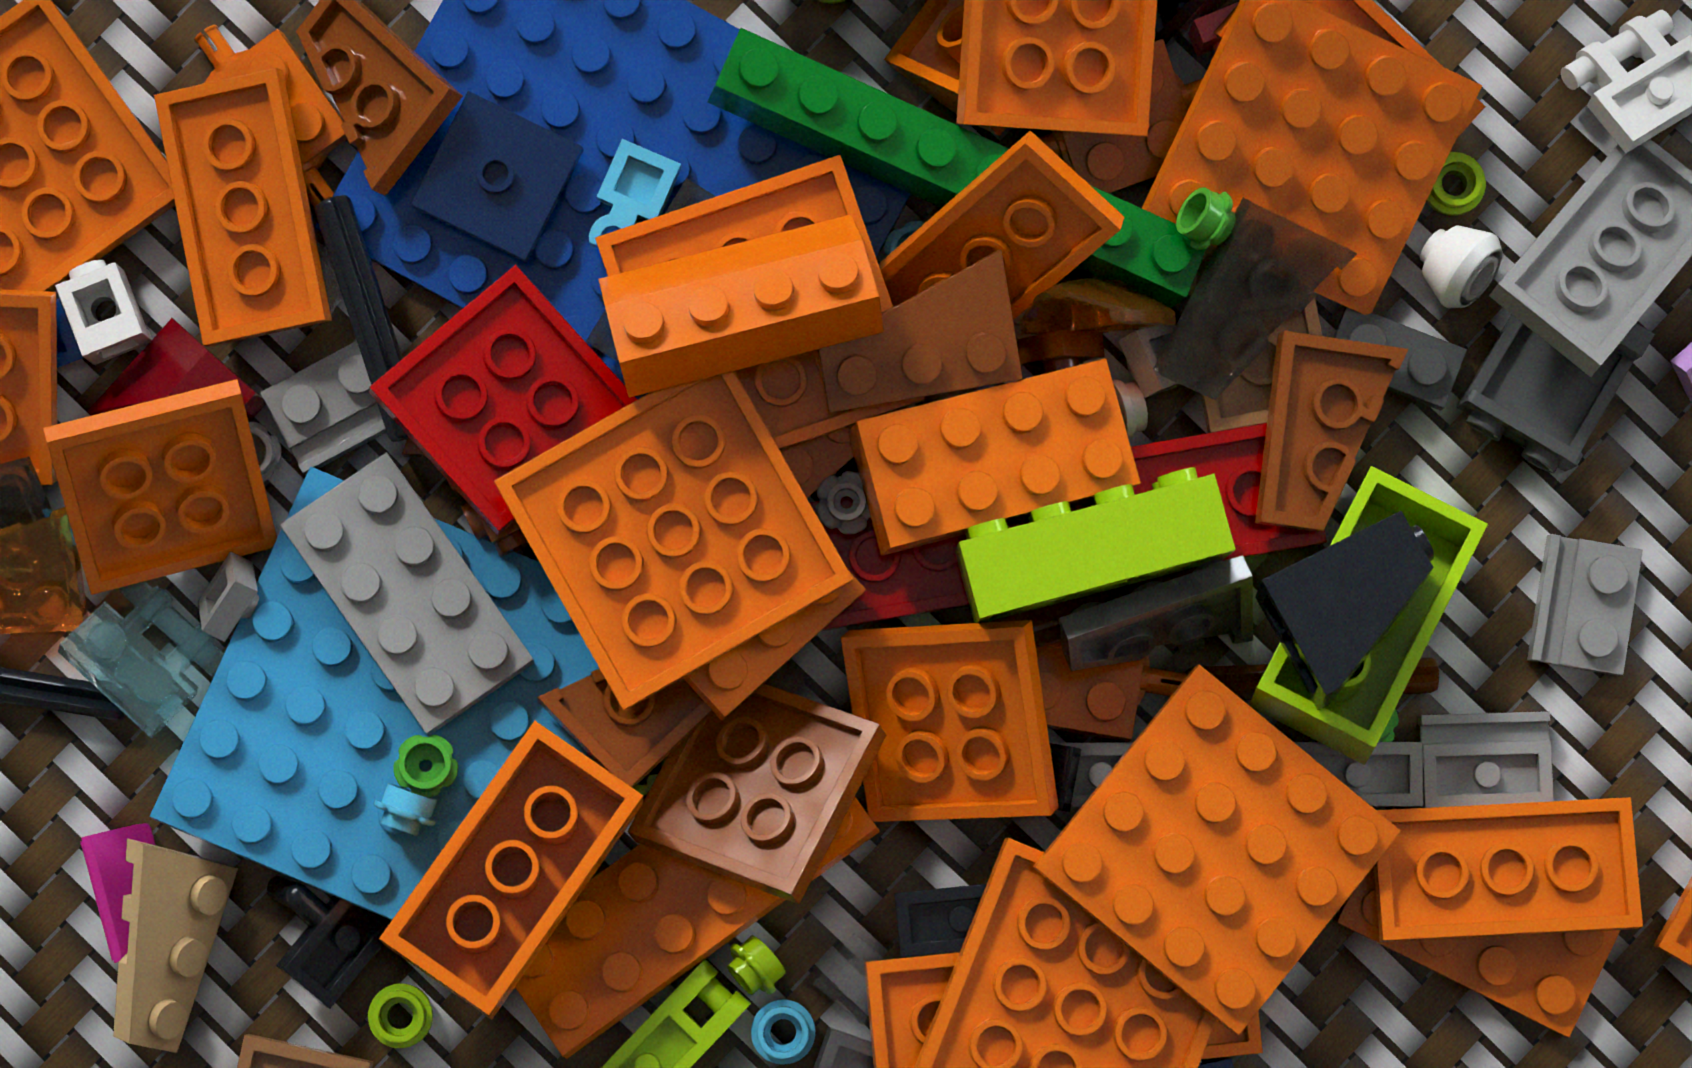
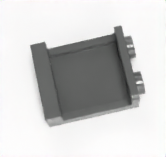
M1511 314L1456 408L1469 415L1466 423L1480 434L1499 441L1502 435L1524 447L1521 456L1534 466L1549 473H1555L1557 468L1566 472L1576 467L1583 456L1580 452L1631 365L1635 360L1643 356L1655 334L1636 323L1593 376L1590 377Z

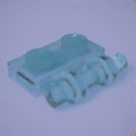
M144 581L119 588L118 591L135 606L125 618L105 601L59 644L58 653L152 738L197 695L199 687L184 672L196 662L205 672L214 677L224 653L213 644L215 637L202 631L201 624L194 627L171 605L173 598L162 587L158 585L152 588ZM152 624L157 626L177 645L167 657L141 635Z

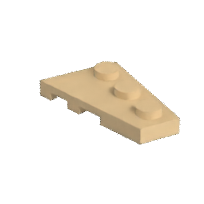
M127 838L126 861L134 864L132 894L123 895L122 919L130 922L128 952L118 962L113 1037L129 1044L177 1053L238 868L219 861Z

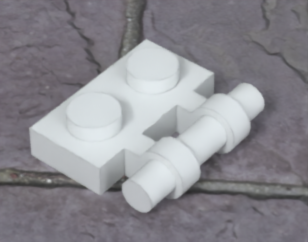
M1658 10L1647 18L1643 16L1634 17L1620 27L1617 36L1603 44L1593 42L1576 53V60L1563 67L1560 72L1564 84L1571 90H1575L1587 82L1598 84L1601 87L1600 90L1593 93L1587 107L1625 153H1628L1692 113V36L1689 35L1673 46H1670L1664 36L1673 31L1674 24L1670 15L1664 10ZM1630 56L1642 58L1645 62L1630 72H1627L1620 64V62Z

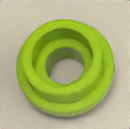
M1450 152L1428 196L1427 203L1435 211L1448 216L1468 213L1479 204L1485 193L1486 178L1482 167L1474 158L1467 154ZM1451 174L1461 179L1463 191L1460 195L1453 196L1444 191L1442 187L1444 176Z
M397 983L383 988L375 995L369 1006L368 1022L372 1033L381 1043L392 1048H407L419 1043L428 1034L433 1022V1008L429 998L422 990L410 984ZM404 1003L411 1008L413 1019L408 1027L400 1028L392 1023L390 1011L395 1004Z

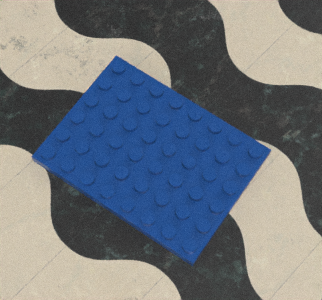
M443 0L418 43L415 52L461 93L463 97L386 196L371 189L363 172L367 168L358 151L333 197L347 195L351 199L372 261L460 309H463L516 265L625 385L599 283L600 278L608 277L599 249L591 247L589 243V233L592 225L600 217L609 214L612 209L611 206L599 202L597 194L621 140H627L681 164V172L662 215L829 159L830 157L707 103L740 29L687 0ZM468 91L583 147L584 151L528 263L413 208L411 205ZM844 164L877 259L888 235L894 229L912 194ZM317 223L315 228L318 232L322 233L319 223ZM648 393L642 394V395H638V396H635V397H636L637 399H640L641 397L647 395Z

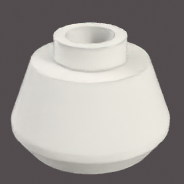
M1459 225L1450 228L1448 231L1444 229L1437 230L1425 243L1420 254V260L1424 262L1422 276L1441 305L1446 308H1464L1476 301L1494 279L1503 259L1501 244L1495 234Z

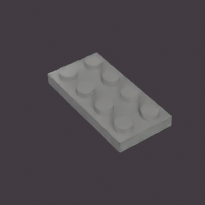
M1651 139L1628 153H1625L1618 144L1497 284L1489 296L1588 376L1592 377L1692 256V171Z
M387 452L280 524L288 539L428 737L534 664L533 657Z

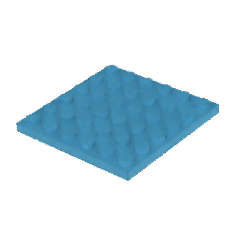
M310 466L286 520L344 480ZM435 519L533 657L534 664L432 734L443 737L453 747L452 757L458 762V774L453 784L449 787L441 788L437 796L431 797L437 800L431 817L436 821L435 825L427 826L422 824L418 835H413L382 824L381 820L385 811L376 808L374 801H382L388 783L400 786L393 770L394 762L399 759V747L406 739L414 735L428 736L281 529L256 583L259 596L256 609L250 618H240L150 817L155 821L392 921L534 720L593 760L537 702V697L559 687L561 689L591 675V672L599 669L540 562L514 551L500 557L492 542L483 538L477 540L475 535ZM423 760L420 763V769L423 772L431 770V761Z

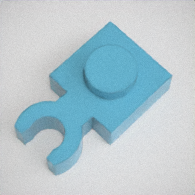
M622 139L597 194V200L611 206L612 209L609 214L600 217L592 225L589 233L591 247L598 249L595 237L604 235L608 231L619 230L637 224L639 219L645 221L662 215L681 172V164Z

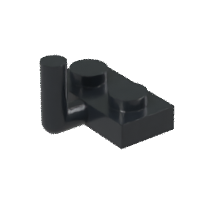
M284 876L273 877L267 885L268 896L272 900L291 908L309 924L276 966L320 1004L331 1009L383 945L379 938L391 920L335 896H332L327 904H325L304 885Z

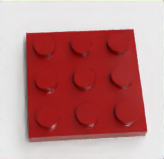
M516 265L369 386L371 396L497 536L516 520L494 480L638 400L635 396L629 398L626 386Z

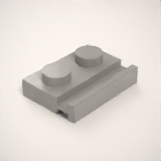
M357 341L260 392L288 447L294 454L298 466L305 475H307L310 466L319 469L387 433L377 401L369 393L371 383Z
M1556 534L1547 535L1527 661L1549 663L1556 666L1614 676L1623 675L1643 549L1561 537V535Z
M1550 711L1417 716L1420 742H1422L1423 806L1421 808L1554 801L1552 751L1548 725Z

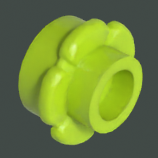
M753 935L740 946L733 943L730 946L733 961L727 965L731 976L750 995H753L759 989L767 994H773L776 991L774 984L786 974L783 965L775 954L760 939Z

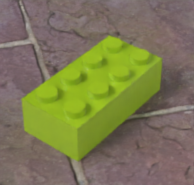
M1373 466L1370 467L1330 546L1402 511L1410 527L1416 524L1426 534L1434 552V559L1430 561L1434 568L1422 588L1330 705L1317 710L1281 643H1279L1249 704L1253 709L1363 765L1366 764L1374 751L1488 525Z
M1195 467L1182 469L1157 477L1158 482L1152 484L1153 490L1135 495L1132 484L1123 485L1094 494L1095 499L1090 500L1091 507L1071 512L1069 501H1064L1032 510L1031 516L1027 517L1029 523L1008 528L1006 519L1000 518L967 528L968 533L965 534L967 540L958 543L955 554L974 623L991 622L992 620L1196 568L1208 561H1222L1236 549L1215 474L1198 478Z

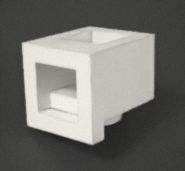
M94 260L84 263L69 271L70 280L55 285L80 352L92 364H99L145 346L152 340L126 273L116 262L106 265L105 260ZM108 300L115 302L116 313L114 317L98 321L96 318L98 305Z

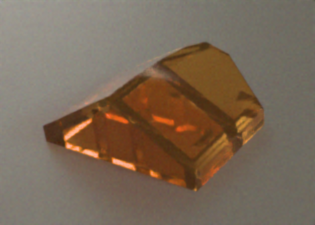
M1084 278L1063 282L1037 295L1020 320V333L1040 335L1058 330L1109 333L1176 325L1175 311L1122 280Z

